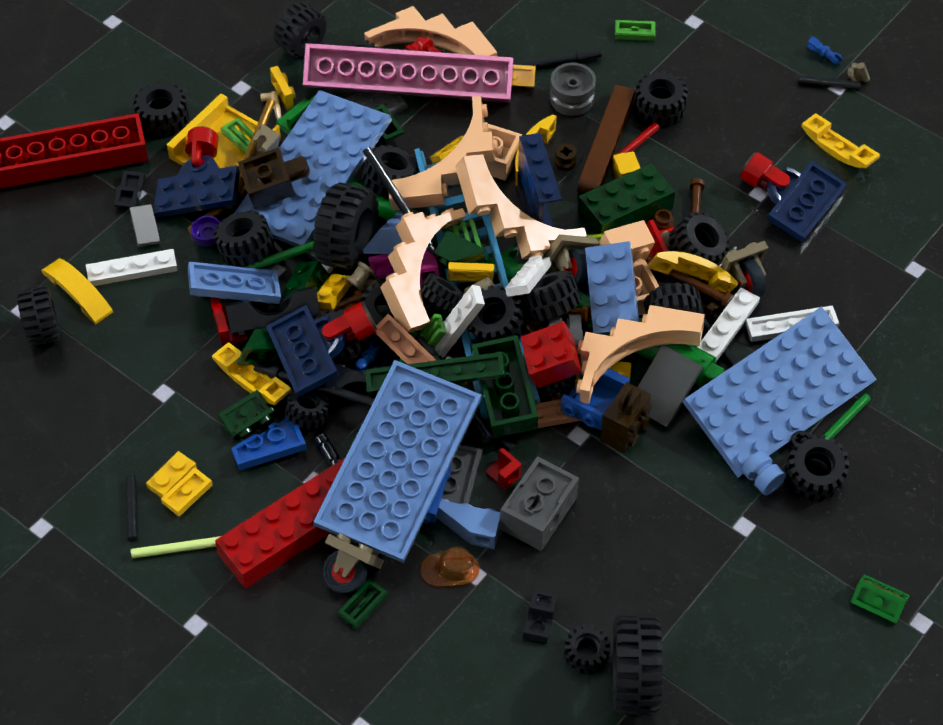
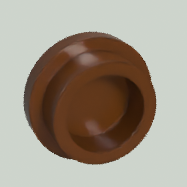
M658 210L652 217V220H654L657 228L660 230L673 226L674 218L668 210Z

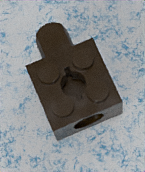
M279 147L238 161L247 193L254 209L296 195L292 182L308 177L310 174V168L304 157L300 156L285 162Z
M626 382L603 415L600 441L623 453H626L629 446L633 447L638 440L639 431L641 429L645 430L650 421L648 414L652 408L650 404L651 394Z

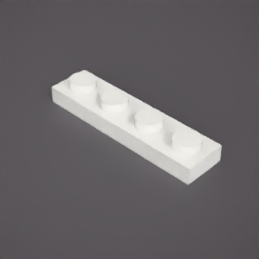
M174 249L86 264L88 281L93 286L178 271Z
M541 255L530 257L505 287L507 297L529 294L550 268V257L542 258Z
M471 285L444 321L446 334L435 347L438 355H441L442 358H444L485 305L480 286Z
M740 287L697 348L715 356L716 363L746 319L758 305L760 297Z
M833 305L823 307L838 327L839 321ZM818 308L746 319L745 326L751 342L774 339Z

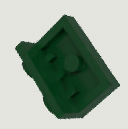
M319 261L298 263L281 296L284 299L287 295H292L293 290L315 286L317 293L330 275Z
M258 390L220 412L217 416L232 439L238 435L240 438H243L252 432V426L257 423L262 426L272 419L270 415L275 410L273 407H268Z

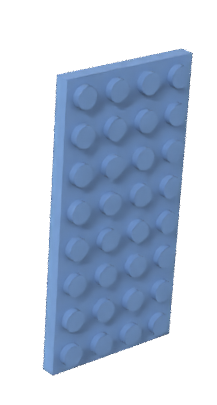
M319 90L279 147L285 162L302 156L306 159L310 168L308 177L292 182L296 195L254 209L247 193L234 214L241 211L259 212V214L264 215L272 237L294 247L311 242L313 232L315 231L314 224L317 219L318 208H320L321 201L326 196L325 193L331 186L337 183L350 184L366 160V156L362 151L368 147L374 148L391 123V116Z
M821 306L686 397L682 402L736 476L740 477L743 474L741 468L751 455L760 450H763L768 456L791 441L792 435L796 431H805L877 379Z
M394 360L313 522L314 526L335 535L340 533L352 539L351 541L354 543H361L373 549V551L404 563L481 401L482 395Z

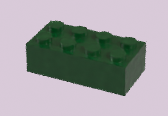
M651 163L580 195L578 214L594 234H603L604 231L649 220L658 210L672 209L675 191Z
M518 336L472 344L473 356L503 352L505 358L506 377L479 380L490 430L494 435L493 439L539 429L538 414Z

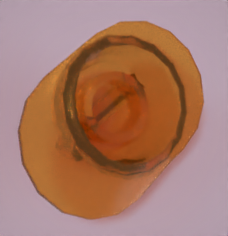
M456 546L444 552L431 554L425 558L421 565L422 578L433 586L465 585L477 578L480 566L478 560L466 549Z

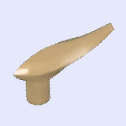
M275 90L270 93H262L260 95L261 101L265 102L267 99H273L275 101L273 107L277 120L281 118L278 93Z

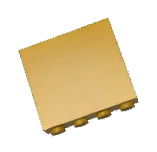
M220 94L167 143L169 159L181 166L190 160L191 157L185 151L187 133L194 127L204 126L213 129L219 136L217 155L213 158L219 168L236 165L240 168L238 161L243 160L245 154L221 132V127L239 118L254 132L258 122L230 107L227 96ZM236 125L234 126L239 131H241L249 141H251V139L241 129H239ZM276 125L272 130L280 134V126Z

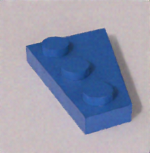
M285 415L286 419L278 424L276 422L270 424L265 432L260 435L254 434L232 447V454L238 470L247 469L307 450L298 424L293 425L292 420L289 421Z

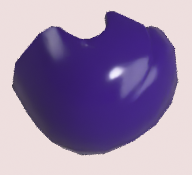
M209 215L198 218L191 225L190 232L193 240L203 247L215 246L213 233L216 230V226L222 222Z

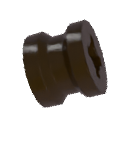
M560 144L555 152V165L561 170L574 168L576 164V148L571 144Z

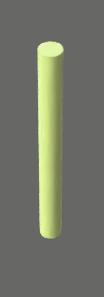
M221 536L131 549V556L133 559L216 547L215 540Z

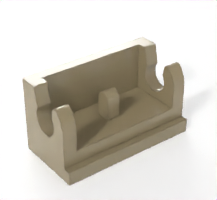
M261 124L259 131L254 135L253 139L254 143L257 142L254 156L278 148L280 134Z

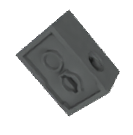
M537 456L500 509V530L542 551L577 499L579 477Z

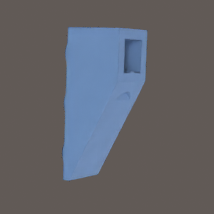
M441 499L437 519L468 543L495 549L500 531V512L490 508L482 509L467 503L458 504L447 499Z

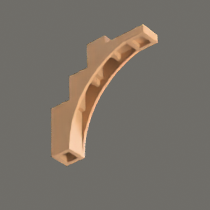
M414 6L397 12L396 20L364 33L365 41L369 40V44L373 42L377 48L395 43H414L421 36L423 39L430 38L433 41V46L447 49L455 54L497 56V51L473 22L454 28L444 14L425 21Z
M481 96L472 97L473 117L470 126L460 143L447 157L433 167L416 175L392 180L410 209L445 205V196H448V186L460 184L455 165L463 156L484 155L486 163L495 162V153H499L498 141L493 140L492 131L489 132L488 122H484V117H488L487 104L482 103ZM389 194V200L392 209L400 210L395 201L393 200V198L391 197V195Z
M484 155L463 156L455 165L468 214H478V216L489 214L495 237L504 236V238H512L515 236L522 259H529L539 255L543 258L544 254L551 249L550 247L559 234L587 236L585 228L569 230L554 228L523 213L499 189L488 170Z
M451 208L444 211L442 215L436 216L432 214L424 217L423 212L417 214L409 212L403 215L401 221L395 226L402 240V243L393 247L394 250L388 256L395 273L385 278L386 281L380 288L395 321L409 334L421 330L430 322L424 308L420 290V269L424 252L433 236L439 230L451 227L453 224L458 225L466 217L463 208L455 211Z
M650 305L648 314H643L642 322L618 318L616 327H611L610 336L586 332L584 340L579 341L577 354L581 355V374H584L583 380H578L576 393H580V402L589 404L594 385L599 378L616 362L636 351L662 344L700 346L705 314Z

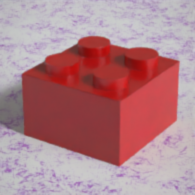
M564 321L521 336L528 373L538 388L582 373L573 334Z

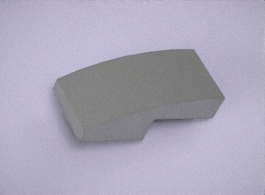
M151 204L130 207L129 210L137 246L159 244L160 239Z

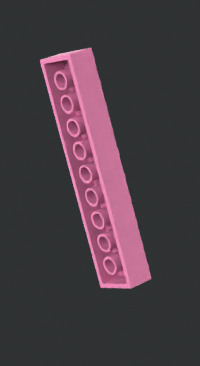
M306 43L303 86L308 89L472 100V97L481 96L482 101L510 102L513 58Z

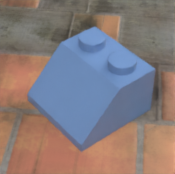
M401 211L396 212L379 229L363 249L364 254H391L394 250L393 247L402 243L395 227L403 216Z

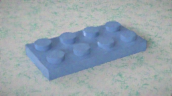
M630 241L585 248L593 333L601 335L610 334L611 327H616L618 318L639 322Z
M189 262L190 295L280 304V286L278 273L275 270Z

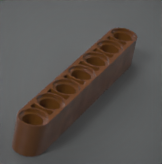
M615 85L582 171L577 193L584 194L604 185L612 163V157L615 155L633 106L636 89Z

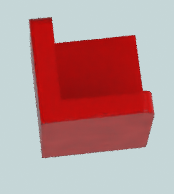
M503 447L498 450V460L486 469V475L504 491L516 482L522 474V464Z

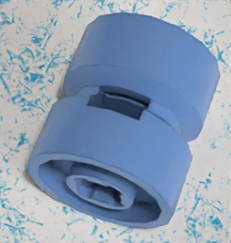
M760 450L746 460L741 468V472L750 481H755V487L763 495H769L784 482L786 473L777 464L772 465L773 460L763 450Z

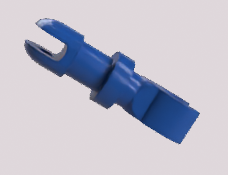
M812 36L807 41L809 43L806 46L813 52H819L821 57L830 59V62L839 65L843 61L840 54L832 52L827 45L823 46L817 38Z
M375 339L370 341L368 350H365L361 355L362 358L356 362V371L365 372L368 365L373 363L376 356H378L377 350L379 347H375Z

